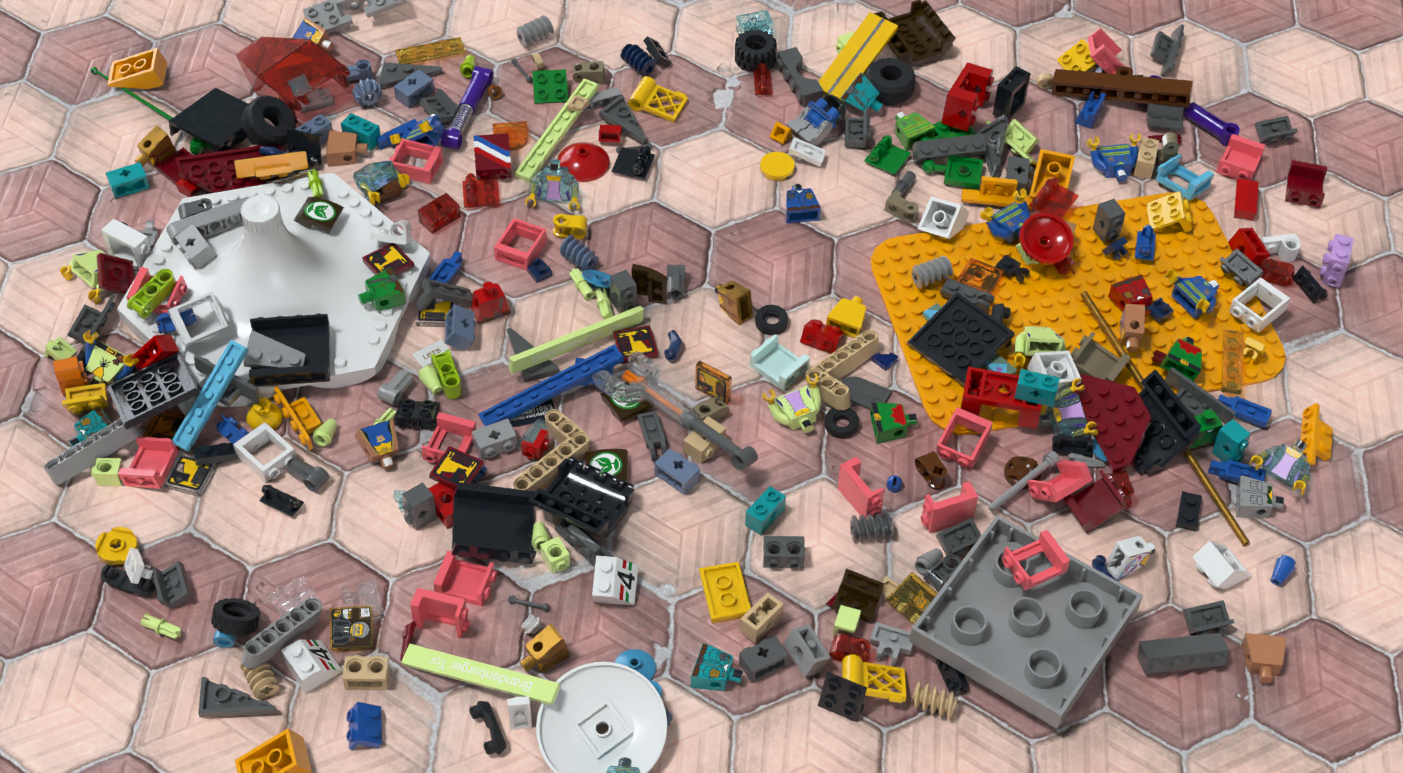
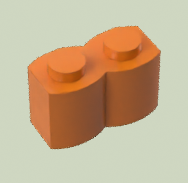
M77 356L53 361L55 375L63 396L66 395V388L89 384L87 373L83 374L85 372L83 361H79Z

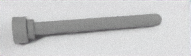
M1054 451L1048 452L1040 465L993 501L988 507L989 510L995 511L1024 488L1027 485V481L1034 480L1047 468H1055L1057 463L1061 461L1059 455Z

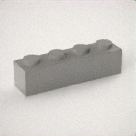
M616 87L595 93L590 100V105L582 112L607 106L619 97L621 92Z

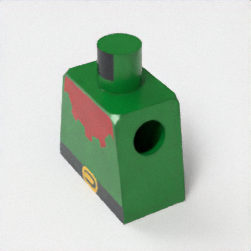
M1191 337L1178 338L1159 367L1168 372L1173 367L1193 382L1201 372L1202 349L1194 345V340Z
M871 403L870 418L876 444L904 438L907 434V427L917 425L916 414H905L902 404Z

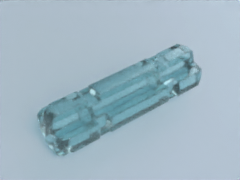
M537 419L533 423L534 425L518 440L517 447L521 449L522 441L532 443L539 431L545 429V421Z

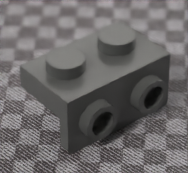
M437 89L435 97L421 98L419 103L429 115L436 114L439 116L442 123L453 122L459 109L458 105L442 89Z
M1149 103L1146 114L1147 126L1154 129L1166 127L1172 131L1182 129L1183 121L1181 116L1183 108Z
M863 112V118L846 117L845 147L866 148V141H870V130H867V128L870 129V118H867V112Z
M1288 116L1264 120L1254 124L1260 143L1267 142V144H1272L1280 139L1287 141L1292 139L1293 135L1298 132L1297 128L1292 129Z
M1238 249L1233 251L1226 259L1223 257L1219 259L1221 263L1220 268L1227 275L1230 273L1234 277V281L1240 286L1243 284L1248 288L1264 274L1256 264Z
M971 517L936 534V537L946 556L950 554L958 556L965 552L964 548L970 546L972 549L981 537V534Z
M178 561L163 571L156 567L152 569V581L157 590L156 597L162 605L173 609L192 597L183 563Z
M1224 600L1183 610L1189 634L1205 635L1210 633L1209 629L1214 628L1219 632L1229 629L1228 625L1235 623L1234 619L1229 620Z

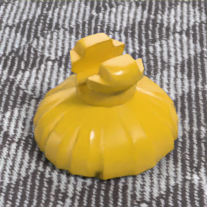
M265 397L259 399V403L253 404L246 415L247 424L252 430L264 422L275 430L283 420L281 409Z

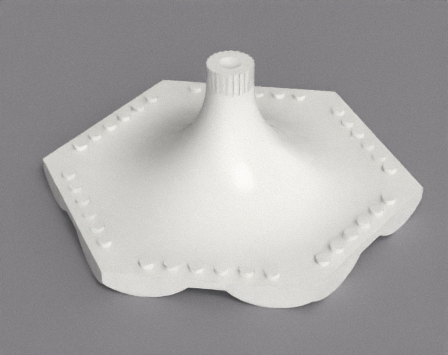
M335 173L319 175L323 183L322 190L324 195L321 196L322 199L332 201L344 207L329 234L315 226L308 229L294 221L306 199L313 197L312 190L308 186V177L294 179L282 184L270 183L183 198L178 207L183 203L208 198L212 201L213 209L242 198H249L243 202L240 208L243 224L205 237L204 239L217 257L198 269L195 264L190 265L184 257L187 253L183 254L172 243L167 233V226L172 222L180 220L177 207L142 267L148 268L152 276H155L161 269H170L176 281H178L180 275L183 276L188 288L180 301V305L211 291L214 296L218 295L222 304L219 307L222 313L226 312L230 321L228 329L184 347L177 330L167 334L159 333L154 319L158 318L161 314L151 312L147 318L142 319L137 312L127 308L128 300L126 297L130 288L117 310L124 323L144 344L154 335H172L186 368L191 376L197 378L198 384L207 375L196 370L194 356L197 354L216 365L230 340L247 348L251 332L250 319L258 317L315 315L318 313L328 314L330 324V382L257 386L259 399L263 397L269 399L275 395L273 388L275 386H278L280 390L307 385L318 388H342L372 378L384 366L393 347L399 322L408 304L418 295L422 287L421 283L426 278L431 261L430 252L412 237L411 242L406 245L396 244L414 262L413 268L396 276L405 291L406 304L378 311L371 302L361 305L358 299V294L366 292L365 281L375 276L363 263L362 257L390 244L389 242L370 240L371 232L377 230V228H387L389 231L390 226L394 222ZM397 227L398 231L403 234L404 231ZM171 294L163 300L161 305H167ZM209 301L192 308L197 321L193 322V325L187 326L186 329L192 338L220 326ZM243 359L235 375L251 384L249 378L251 367H244ZM241 395L230 407L255 404V402ZM218 402V404L216 405V406L227 407L226 405H224V404H222V403H220V402Z

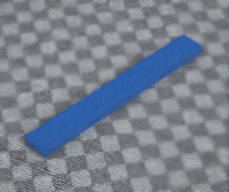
M614 344L479 413V418L484 426L505 419L510 420L624 361V358Z

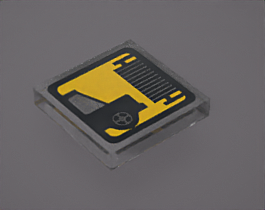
M433 298L424 311L417 309L416 326L445 327L446 314L456 303Z
M180 453L163 483L164 488L202 497L218 467L217 463L196 465L193 456Z

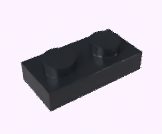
M648 36L643 40L647 46V51L653 55V59L657 61L658 65L662 64L668 67L672 63L658 41Z
M233 443L203 445L192 448L196 465L236 460Z
M1182 491L1175 527L1196 531L1202 500L1201 495Z

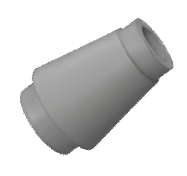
M934 548L917 557L915 562L916 570L920 574L925 575L931 567L935 566L943 558L942 551Z

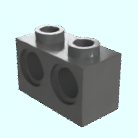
M764 536L763 568H804V536Z

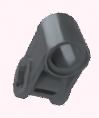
M202 198L197 201L181 204L178 207L180 220L212 209V201L208 198Z
M947 555L939 563L931 567L925 573L923 579L926 582L929 581L936 587V591L939 592L960 565L961 559L957 555Z

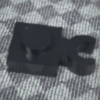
M1005 255L995 266V270L1008 278L1015 276L1016 280L1021 283L1024 282L1025 277L1023 275L1029 277L1030 274L1027 268H1020L1021 263L1008 255Z

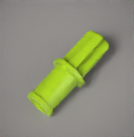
M312 169L313 174L311 175L309 170L307 172L309 178L308 186L312 190L313 197L322 198L321 196L324 195L322 190L323 183L319 178V172L316 169Z

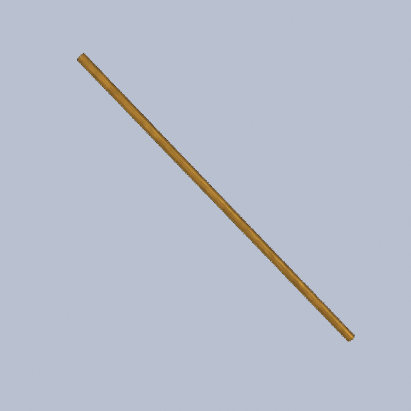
M1082 292V299L1119 356L1122 357L1124 353L1127 354L1088 292ZM1130 358L1125 365L1141 390H1143L1145 387L1141 384V381L1144 378ZM1190 449L1183 453L1241 544L1243 546L1248 545L1250 541Z

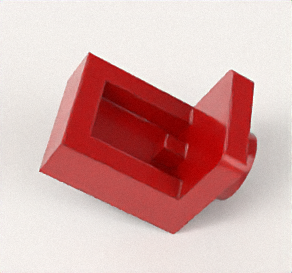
M541 429L534 443L522 441V455L530 459L540 460L543 453L548 451L551 440H549L548 431Z

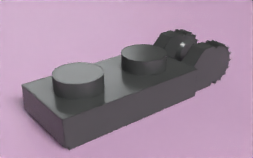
M950 278L946 280L940 291L942 296L949 299L958 292L983 311H988L990 308L989 304L993 303L995 298L991 293L982 292Z
M657 412L638 414L637 420L646 448L649 450L651 460H656L657 455L654 447L660 446L662 455L667 451L666 439Z

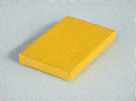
M739 562L699 568L711 623L740 619L751 609Z

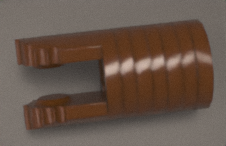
M397 179L388 182L382 187L372 188L375 191L370 189L371 192H381L380 203L402 194V189Z

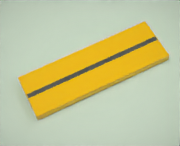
M869 12L818 81L824 90L823 94L834 95L841 99V96L860 72L863 75L866 74L867 69L874 63L898 30V25Z

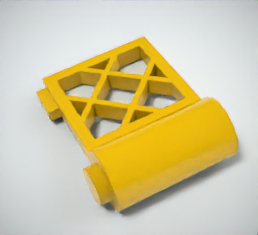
M643 77L629 98L628 105L634 111L644 110L674 123L685 106L688 97L679 91L674 92L657 85L651 77ZM661 92L665 94V97L659 98L657 93ZM677 99L682 102L674 104L672 100ZM668 101L670 105L663 106L661 102ZM657 103L659 107L653 108L650 104ZM673 109L674 111L673 116L666 113L667 110Z
M848 655L843 658L842 677L867 687L865 696L889 699L890 702L896 703L905 702V668L863 662L857 655ZM868 670L875 671L876 673H878V675L873 676L868 672ZM890 674L899 675V678L895 680ZM884 678L889 683L884 685L879 680ZM874 684L879 689H871L868 686ZM895 687L900 693L892 692L890 689Z

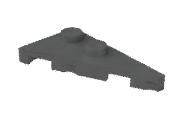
M384 63L379 84L381 90H383L384 86L390 84L397 85L417 70H421L426 75L434 77L442 74L443 68L441 66Z
M622 94L599 111V117L612 125L622 126L624 133L643 145L647 143L645 133L639 128L638 121L631 112L629 105L627 106L625 103V98Z
M1005 115L977 131V134H984L986 145L984 157L991 177L999 178L1008 118Z
M512 328L507 329V335L514 355L534 348L533 345ZM547 360L520 372L525 383L553 376L560 371L556 364L551 360Z
M207 677L201 678L199 717L276 714L275 705H271L265 700H256L251 698L250 694L235 688L230 689L222 683L220 685L213 683Z

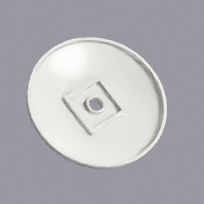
M594 662L574 668L556 681L561 687L553 706L541 703L536 723L537 741L541 754L554 773H648L654 767L665 746L667 716L659 693L647 678L636 670L622 664ZM601 723L609 726V730L605 734H599L596 730L597 726ZM620 763L630 764L629 769L633 770L622 772L618 769H620Z

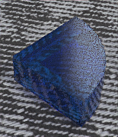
M878 353L872 356L871 361L887 371L898 361V356L893 353Z

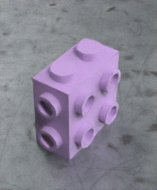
M1335 234L1334 239L1329 240L1327 251L1329 252L1324 253L1322 263H1325V265H1322L1320 276H1323L1321 284L1340 288L1349 265L1354 238Z

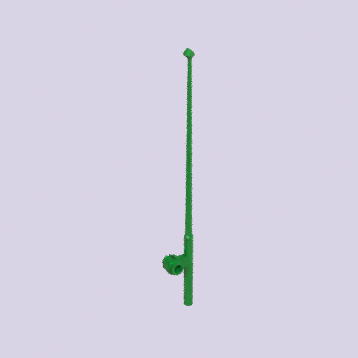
M96 67L91 68L92 74H99L106 80L109 79V77L99 72ZM120 88L166 119L171 120L173 118L130 90ZM196 137L190 142V151L193 155L202 154L204 149L208 147L213 150L212 145Z

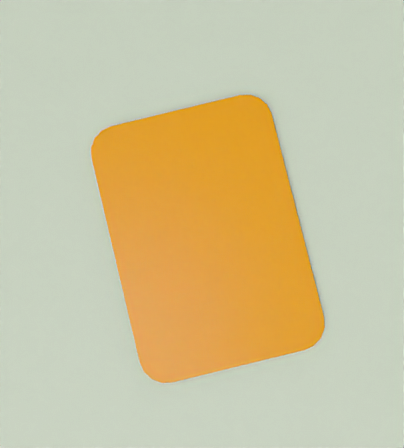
M1176 192L1116 201L1126 213L1119 238L1124 236L1127 240L1123 247L1128 252L1123 256L1119 252L1121 258L1118 260L1112 257V253L1106 256L1102 251L1114 241L1103 243L1093 230L1098 204L1044 212L1056 215L1064 221L1077 224L1073 237L1072 251L1067 258L1056 264H1026L1016 248L1020 240L1008 243L1004 239L994 237L988 229L986 222L965 225L961 231L950 239L926 232L888 238L875 248L870 260L874 279L923 408L932 423L944 431L956 408L961 409L964 386L907 344L914 334L928 321L923 317V312L936 303L942 307L949 300V298L940 294L941 288L947 279L941 277V281L937 282L935 280L934 284L929 282L928 286L922 284V288L918 289L912 278V269L915 265L926 263L940 256H945L950 260L953 276L948 274V278L955 281H961L970 265H976L1000 276L990 292L995 297L994 301L989 304L990 308L985 312L991 316L992 307L1001 303L1011 309L1010 317L1008 319L1003 318V324L1015 332V336L1011 339V345L1008 348L1004 347L998 353L1011 365L1013 364L1014 357L1017 355L1015 354V339L1021 332H1024V327L1026 326L1051 328L1064 338L1066 350L1070 354L1076 347L1080 349L1079 343L1085 335L1089 337L1091 332H1094L1095 335L1092 339L1118 358H1121L1082 299L1081 293L1084 291L1088 292L1120 342V320L1123 312L1109 299L1111 284L1141 274L1153 297L1151 305L1161 297L1174 310L1173 315L1161 323H1158L1150 315L1145 317L1144 335L1136 352H1128L1126 346H1123L1144 379L1152 371L1157 370L1165 380L1169 372L1160 368V364L1152 362L1151 357L1154 356L1153 352L1156 350L1167 354L1178 338L1191 337L1194 340V345L1202 349L1201 372L1193 382L1207 392L1252 385L1273 379L1283 370L1286 355L1284 347L1271 323L1258 333L1229 312L1233 299L1247 288L1243 284L1241 286L1238 285L1230 273L1227 275L1220 268L1221 263L1219 259L1221 257L1226 259L1233 251L1206 202L1196 197L1189 200L1191 205L1189 212L1193 217L1191 231L1185 232L1179 222L1153 231L1156 234L1153 261L1135 258L1137 233L1142 231L1146 225H1150L1146 205L1149 202ZM1005 255L1020 262V268H1027L1030 271L1029 277L1023 275L1025 277L1023 283L1017 281L1015 276L1008 278L995 270L996 264ZM1170 269L1177 271L1180 277L1193 278L1202 276L1207 282L1217 281L1219 289L1216 290V305L1212 313H1202L1194 319L1171 297L1175 284H1171L1169 282L1170 279L1165 277ZM967 275L964 280L968 281L973 276ZM1253 297L1245 304L1247 308L1263 318L1266 315L1258 297ZM1247 337L1265 345L1263 355L1258 354L1255 361L1252 360L1254 353L1251 351L1246 356H1243L1244 342ZM1023 354L1026 360L1022 369L1028 370L1027 366L1033 356ZM1016 362L1015 368L1017 372L1015 375H1020L1022 365L1019 362ZM1125 365L1113 382L1135 387L1139 394L1142 390ZM1169 385L1171 389L1175 392V394L1179 392L1177 389ZM1004 388L999 389L1003 393L1009 392ZM1061 395L1055 397L1053 407H1062L1060 405L1073 401V404L1076 402L1073 398L1064 399ZM981 404L979 417L993 422L992 431L1019 427L1017 426L1019 411ZM1042 405L1040 415L1048 413L1050 421L1056 420L1052 407ZM1039 416V421H1038V423H1041V422H1042V418H1041V416ZM957 424L953 434L957 435L981 434Z

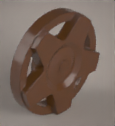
M1024 456L1012 457L1005 465L1004 477L1013 486L1016 482L1011 478H1016L1017 482L1036 468L1038 463L1033 458ZM1041 474L1034 480L1040 481ZM1028 484L1022 489H1029Z

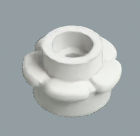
M531 615L524 621L522 628L526 634H535L541 627L539 624L540 618Z

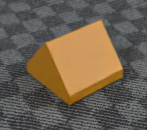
M776 121L769 137L781 144H785L792 138L791 128Z

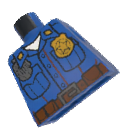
M800 184L793 185L792 190H788L786 194V224L820 220L821 207L813 190L810 188L802 189Z

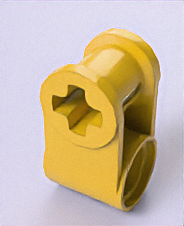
M555 215L553 218V224L555 225L553 235L557 238H567L573 235L575 239H583L587 234V218L582 215Z

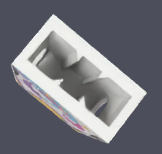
M1140 536L1117 541L1106 562V567L1112 576L1120 580L1142 569L1149 556L1155 553V547L1150 542L1146 543Z

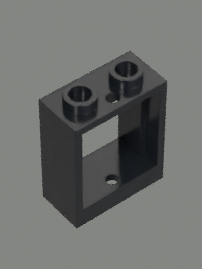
M1016 66L997 85L992 115L998 118L1005 115L1009 120L1025 104L1031 73Z

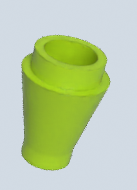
M468 55L460 66V72L466 78L472 77L473 69L476 66V59L473 55Z

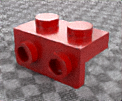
M813 319L804 325L800 343L832 354L837 350L838 343L844 338L845 331L840 330L838 326H828L820 320Z

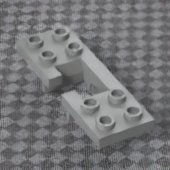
M326 0L303 9L305 18L324 28L328 34L344 27L346 30H349V25L354 24L350 14L344 15L343 10L358 9L367 1L368 7L364 8L367 18L373 16L375 20L378 19L377 14L406 4L407 1Z

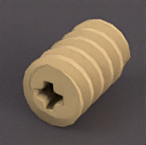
M268 660L253 669L246 668L240 663L241 670L255 698L267 699L279 690L280 686L276 685L277 679L274 677Z
M918 681L912 702L914 701V708L916 709L922 704V710L926 711L930 706L931 714H934L939 709L940 717L947 712V718L951 719L959 696L954 699V692L952 691L946 696L945 689L938 694L937 686L932 691H929V684L921 688V681Z

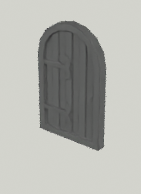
M856 376L847 377L841 381L849 388L850 402L869 410L871 403H886L892 392L888 388Z

